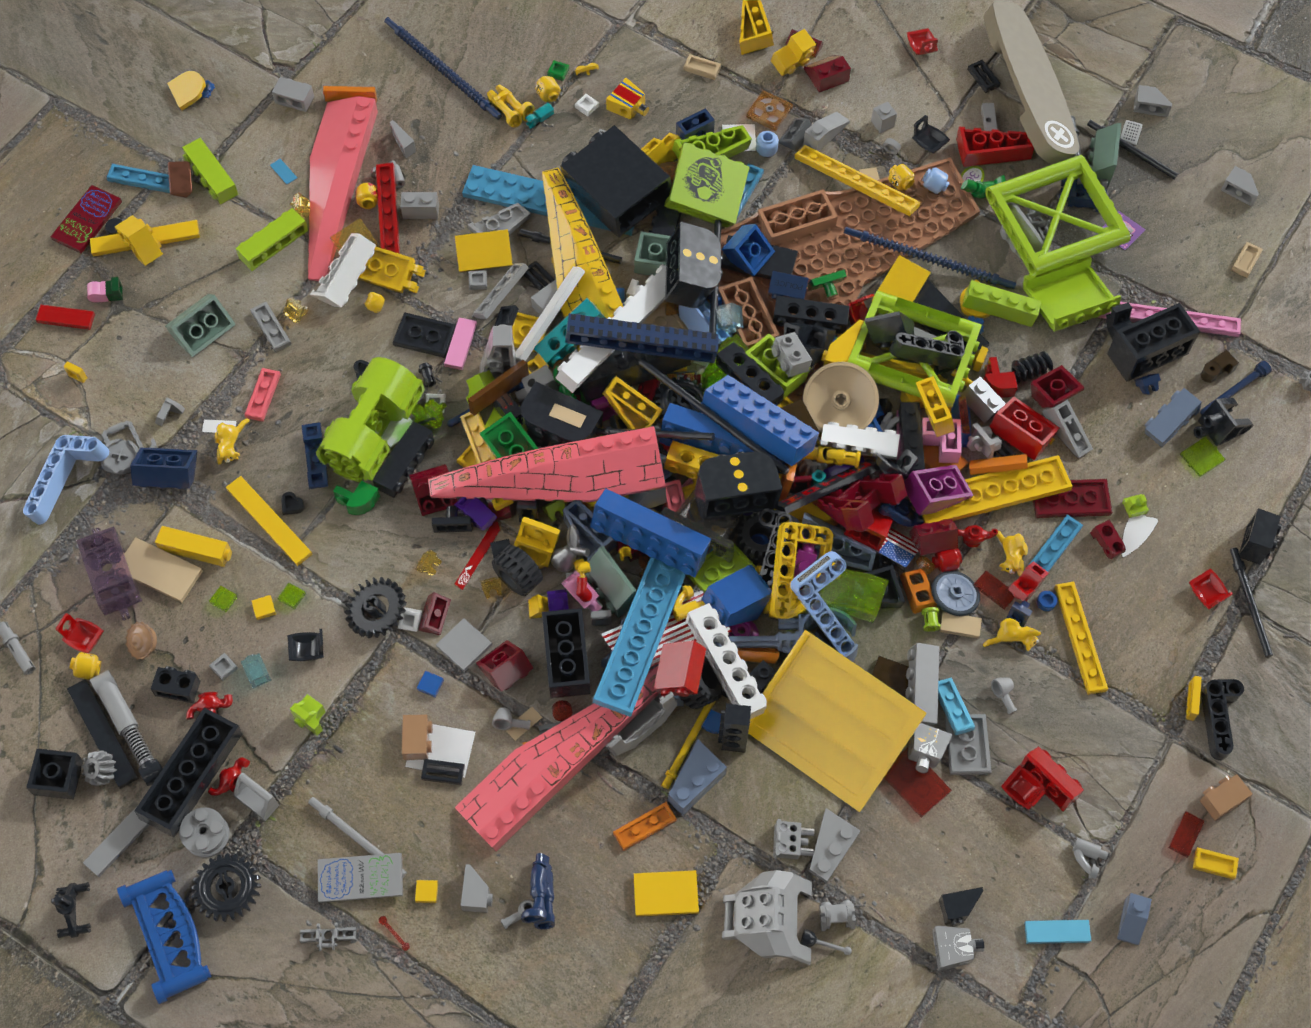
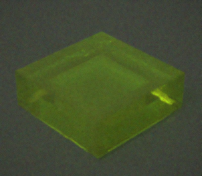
M288 583L279 595L278 600L296 609L306 593L302 589Z
M220 585L209 602L222 611L227 612L237 599V595Z

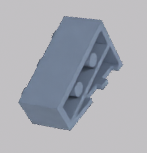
M1185 388L1181 391L1177 390L1170 398L1172 401L1168 405L1164 404L1158 410L1159 414L1155 419L1150 418L1145 424V434L1161 447L1170 441L1183 425L1185 426L1189 423L1188 420L1193 414L1197 415L1200 412L1202 402Z
M574 500L563 509V519L567 528L574 524L578 529L580 537L578 547L590 550L589 556H582L584 561L589 562L600 547L604 546L609 553L616 547L617 541L591 528L593 513L580 500Z
M699 739L668 794V802L682 816L726 775L727 767Z

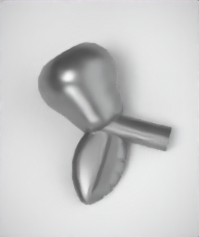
M574 524L570 525L567 531L568 545L556 549L551 556L552 565L561 572H568L573 569L577 555H590L589 549L578 547L580 537L578 529Z

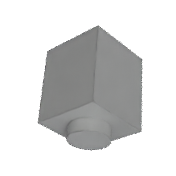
M889 102L883 103L873 108L871 122L882 133L895 127L897 113Z

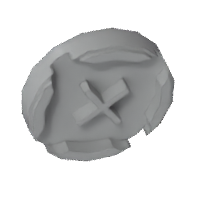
M115 439L109 441L105 445L109 449V455L105 460L101 461L104 468L114 474L131 472L130 465L139 451L138 447L129 440Z

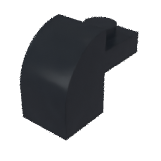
M1129 302L1112 307L1111 314L1106 315V325L1112 340L1117 330L1132 324L1130 321L1132 306Z

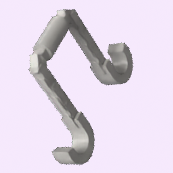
M131 421L118 423L102 433L105 444L110 441L108 435L129 427L138 447H143ZM152 439V445L149 448H157L155 440ZM100 462L102 468H103L105 471L109 472L107 469L104 468L102 462Z

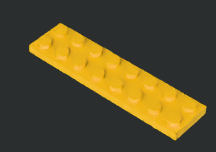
M1059 455L1030 462L1027 469L994 472L965 479L974 495L972 498L936 513L922 515L924 523L937 522L943 519L956 521L1072 490V484Z

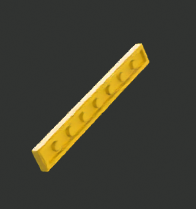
M804 145L795 153L796 160L908 216L920 207L919 201L807 145Z

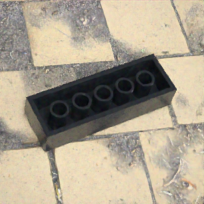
M615 350L579 387L586 402L603 397L604 390L616 376L630 387L654 379L653 375L639 366V362L642 359L664 375L692 365L691 360Z
M203 708L135 809L139 820L175 837L183 819L194 809L242 736L239 725Z

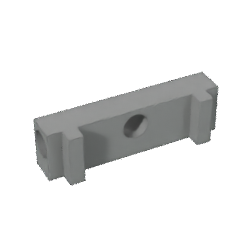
M982 103L981 115L984 131L997 129L994 103Z

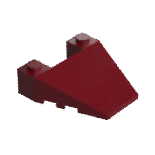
M880 474L879 478L870 479V475H868L863 480H857L811 503L847 530L864 532L874 523L872 510L880 503L897 505L907 496V491L902 474Z

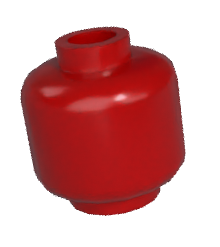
M959 549L937 552L932 557V563L934 568H938L940 572L954 571L962 563V555Z

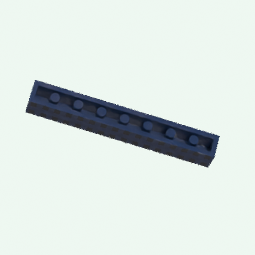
M569 313L565 343L715 363L718 353V334Z

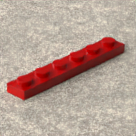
M393 162L376 164L381 248L400 254L395 166Z

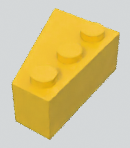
M743 0L739 40L741 55L774 46L772 31L761 0Z
M617 376L611 380L603 392L605 398L628 429L651 427L662 411L660 407Z

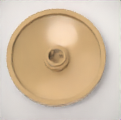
M834 362L819 368L810 377L804 389L803 402L820 432H823V425H828V422L839 423L841 427L856 425L858 429L864 430L871 424L877 413L879 393L875 381L866 370L853 363Z

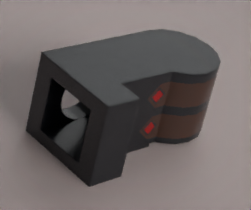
M505 393L493 402L494 408L502 417L511 412L516 419L519 417L517 421L521 424V406L519 407L508 393Z

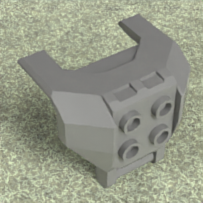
M670 692L665 697L661 696V693L658 694L605 746L610 753L618 756L636 748L639 743L649 737L657 728L661 727L677 706L673 693Z
M780 870L762 872L736 894L724 895L725 919L722 939H738L765 959L787 957L810 965L811 948L801 945L797 938V897L799 893L811 897L812 882L792 872ZM733 904H734V921H733Z

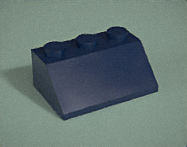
M140 447L130 465L132 486L190 489L195 478L197 450Z

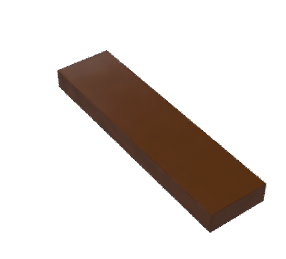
M521 360L468 398L470 413L475 416L522 382L521 380L529 375L528 363L525 360Z

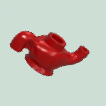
M977 525L968 526L964 530L958 529V536H962L964 543L972 548L979 546L983 541L993 538L998 534L996 528L992 529V531H986Z
M217 692L199 694V700L187 710L186 719H193L194 713L197 711L201 712L203 708L214 713L219 708H229L233 702L232 695L227 694L224 695L223 699H219Z
M240 757L235 761L233 767L223 769L219 774V787L216 789L211 787L208 790V794L219 796L229 790L234 792L242 767H248L250 761Z

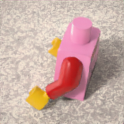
M578 559L574 562L575 571L561 584L584 609L588 607L591 611H599L603 605L596 599L599 595L587 583V577L585 576V573L591 572L590 564L584 561V559Z

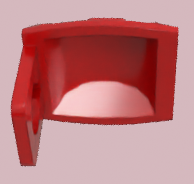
M929 28L907 32L909 44L917 56L938 51V39L934 38Z
M874 294L864 296L847 304V306H850L848 318L851 325H854L859 320H862L864 323L868 310L863 301L874 297Z
M1211 568L1189 581L1193 592L1208 610L1233 595L1232 591L1228 593L1221 579Z
M67 613L56 626V631L63 636V642L75 650L84 653H90L104 632L96 624L80 618L74 619ZM69 620L68 625L70 627L68 630H63L64 623Z
M1020 765L1001 785V788L1014 801L1028 810L1034 807L1046 793V788L1039 779Z

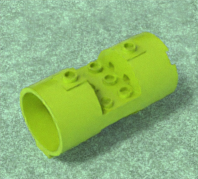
M382 357L372 358L362 376L360 375L358 380L353 383L351 391L354 399L358 402L357 407L351 411L349 418L340 417L332 421L331 425L326 428L324 439L316 451L318 459L324 465L328 463L334 469V473L355 482H361L362 479L365 481L367 479L373 480L390 451L387 441L381 439L391 421H401L403 418L408 420L425 391L422 380L416 378L411 371L395 361Z

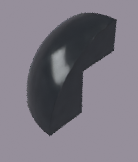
M789 322L784 324V335L795 332L812 359L810 367L821 361L824 350L828 351L836 333L834 329Z

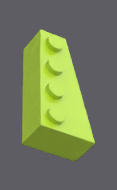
M741 125L722 129L716 133L709 132L706 135L697 137L695 135L684 140L677 139L674 141L672 150L679 160L680 152L678 151L684 143H691L697 148L710 150L716 155H724L729 159L749 149L752 138L745 127Z

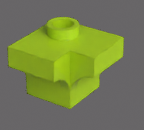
M490 370L466 380L469 387V394L466 397L467 402L468 398L495 380Z
M308 694L299 703L292 705L290 711L294 717V723L300 728L305 726L318 736L323 731L319 723L320 719L326 713L323 705Z

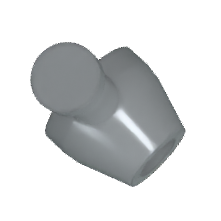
M1009 677L993 679L991 681L992 690L998 698L1002 699L1008 710L1007 713L1011 714L1017 711L1008 695L1014 688L1013 681Z
M499 708L493 717L492 725L499 730H508L511 727L529 730L531 720L512 719L508 708Z
M522 901L518 907V912L500 920L503 927L507 929L508 926L521 920V914L525 911V906L530 905L533 907L534 901Z

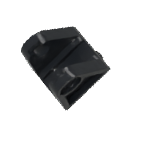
M1219 398L1198 419L1201 426L1195 427L1193 433L1198 439L1209 436L1213 443L1219 446L1249 431L1253 427V423L1249 418L1234 419L1229 414L1233 411L1232 408L1238 405L1234 398Z

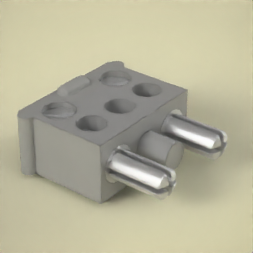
M778 819L774 825V859H798L800 855L813 856V849L801 848V845L808 846V838H801V835L813 836L814 829L801 828V823Z

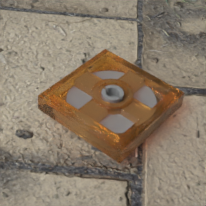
M763 90L746 113V118L777 131L793 108V104Z

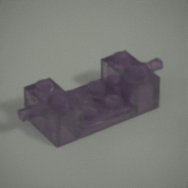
M114 526L100 531V528L93 529L92 535L76 541L98 607L104 616L120 611L122 620L130 619L127 608L141 602L142 598L129 569L121 538ZM112 564V568L109 571H103V566Z

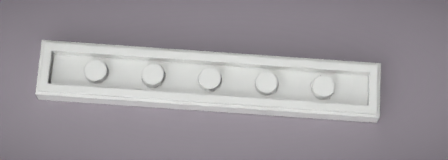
M572 267L515 352L517 360H527L585 273L581 267Z

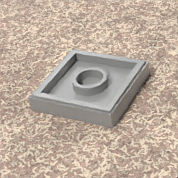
M465 618L436 644V647L463 672L492 646V642Z

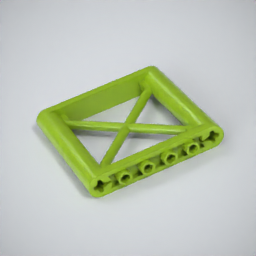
M1078 155L987 187L985 190L989 204L1027 270L1033 277L1130 241V233L1123 222L1122 216L1115 209L1113 201L1109 199L1104 186L1100 184L1096 173L1092 171L1083 155ZM1066 179L1056 210L1018 197V195ZM1075 179H1080L1108 227L1103 228L1062 213ZM1013 202L1053 217L1041 251L1035 253L1007 203ZM1059 220L1098 233V235L1048 252Z
M877 290L866 318L874 317L877 313L884 315L900 311L913 320V322L947 333L949 331H957L962 335L963 341L968 342L952 385L941 382L929 364L919 362L928 377L934 376L947 407L952 408L958 391H963L965 381L962 380L968 377L970 368L967 366L973 363L975 355L972 352H976L980 342L977 341L982 324ZM864 320L848 362L866 370L875 383L921 398L916 382L924 379L879 364L897 358L890 352L873 358L860 355L869 335ZM947 334L933 339L943 341Z

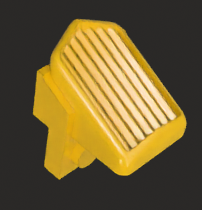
M523 517L514 546L526 552L538 565L539 569L548 567L560 530L534 519Z

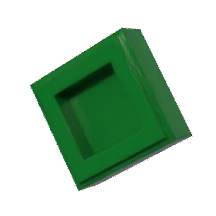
M553 60L547 76L564 81L570 67L568 64Z

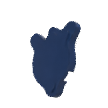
M903 498L897 505L880 503L881 506L878 508V512L881 515L888 516L903 526L912 527L924 523L922 515L919 516L917 511L914 512L911 509L912 503L906 498Z

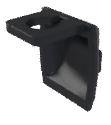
M924 115L915 122L912 139L930 153H936L950 141L942 131L928 124L927 115ZM922 122H924L923 125H922V129L919 130V129H918L919 125H920Z
M908 449L903 452L896 463L877 452L875 453L877 465L885 474H902L903 479L908 478L909 472L919 460ZM910 456L911 463L902 468L904 459Z
M319 629V633L302 632L287 635L289 661H312L324 658L322 629Z

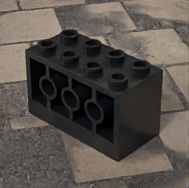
M1178 303L1117 330L1107 355L1126 382L1188 355L1200 330L1182 305Z

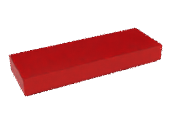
M40 305L36 322L91 330L95 313L88 310Z

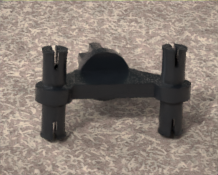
M89 882L82 884L70 883L67 887L56 889L58 892H56L55 898L51 899V903L55 905L58 913L64 915L68 927L57 930L58 938L67 936L75 938L79 934L91 932V929H89L91 928L90 923L79 926L76 924V896L80 892L90 891V888H88L90 887Z

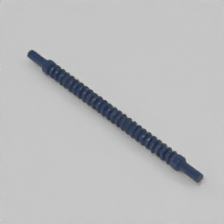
M389 17L384 20L400 39H403L407 45L416 50L429 64H432L436 70L445 75L451 83L458 86V89H461L469 98L471 97V100H474L484 111H488L497 120L502 117V114L491 106L489 100L482 97V94H479L471 85L469 86V83H466L462 77L453 72L433 52H430L420 41L411 36L404 27L398 26Z
M845 227L843 232L844 234L859 238L862 242L868 241L869 244L874 243V246L878 244V247L883 246L884 249L887 247L888 250L893 249V252L898 251V254L900 252L903 255L908 254V257L912 255V258L917 257V260L922 259L923 262L927 260V263L932 262V265L936 263L937 266L942 265V268L947 267V270L951 268L952 271L956 270L957 273L960 271L961 274L966 273V276L971 275L972 278L974 276L976 279L981 278V281L985 279L986 282L990 281V284L993 285L999 284L1014 289L1016 286V282L1001 278L999 274L994 273L992 275L991 272L986 273V270L982 272L981 269L977 270L976 267L971 268V265L967 267L966 264L962 265L961 262L958 264L956 260L952 262V259L947 260V257L943 259L942 256L937 257V254L932 255V252L930 254L927 251L922 252V249L918 251V248L913 249V246L908 247L907 244L903 246V243L898 244V241L894 243L893 240L888 241V238L885 240L883 236L879 238V235L874 236L873 233L870 235L865 230L861 232Z

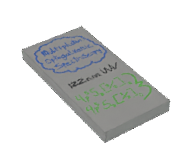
M402 853L318 859L319 903L403 896Z

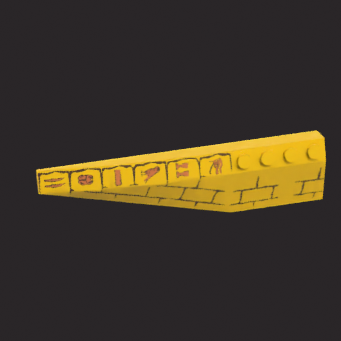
M559 167L543 171L542 179L546 197L557 290L573 266L581 267L585 271L561 307L563 316L566 318L569 313L588 298L606 319L608 317L612 319L616 309L619 306L622 308L624 306L592 232ZM581 345L576 346L578 352L581 350Z

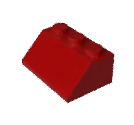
M1016 397L1009 400L996 413L989 426L995 435L1001 437L1024 454H1027V457L1034 461L1045 450L1060 429V427Z
M1038 746L1024 757L1020 766L1039 779L1046 788L1045 795L1064 812L1080 797L1084 789L1078 780L1072 779L1067 774L1066 769L1062 765L1057 764L1051 759V755L1046 750H1042Z

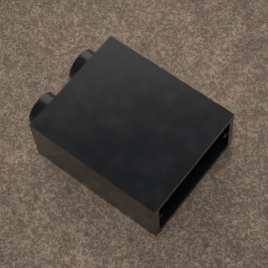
M615 125L606 132L599 131L595 133L586 147L578 153L573 151L567 154L560 165L561 172L573 195L618 238L663 205L670 195V176Z

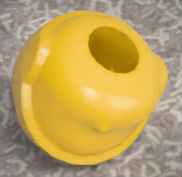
M369 292L364 304L368 310L379 313L383 308L385 299L378 293Z

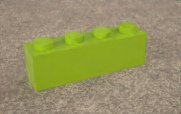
M201 137L182 147L184 151L183 159L190 162L195 176H200V182L204 188L208 187V192L213 200L216 199L221 205L239 195L235 183Z
M293 208L282 213L276 220L268 223L266 227L254 233L252 237L236 247L239 259L251 271L255 270L308 232L306 221Z
M971 280L965 291L962 306L1032 327L1039 315L1041 301Z

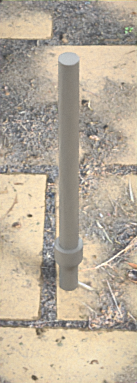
M315 797L309 800L308 803L319 812L322 818L330 820L370 854H384L334 814V810L328 805L324 806ZM402 868L404 878L407 872Z

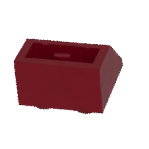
M446 464L409 475L422 516L445 510L448 506H454L458 502L457 498H431L428 479L449 473Z

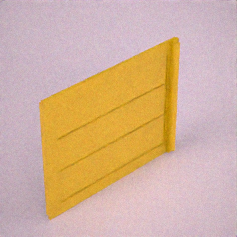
M804 630L762 694L767 700V707L763 714L750 719L748 734L858 812H861L927 712L816 636Z

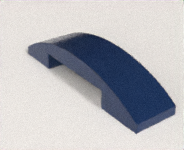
M321 423L302 425L309 490L328 487L327 464L324 465L316 455V451L323 441Z

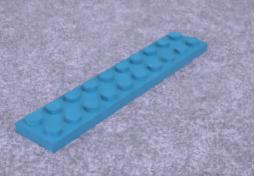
M476 165L472 166L462 192L463 197L505 207L519 203L531 213L548 216L543 181ZM575 197L588 226L609 230ZM634 227L625 234L632 236Z
M650 557L592 703L629 717L632 716L686 574Z

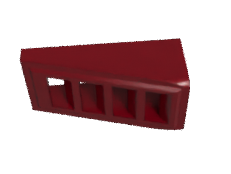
M812 475L794 477L790 491L798 493L811 487Z

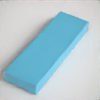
M952 677L938 681V699L955 735L974 731L975 725Z
M1089 920L1024 922L1026 944L1091 942Z

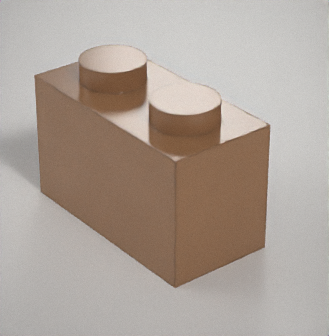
M427 714L403 715L402 756L404 760L428 759L429 753H432V741H429V734L433 733V723L429 721Z
M1238 774L1232 778L1229 775L1219 781L1220 785L1214 788L1211 786L1203 792L1204 796L1200 802L1215 821L1247 801L1253 795Z

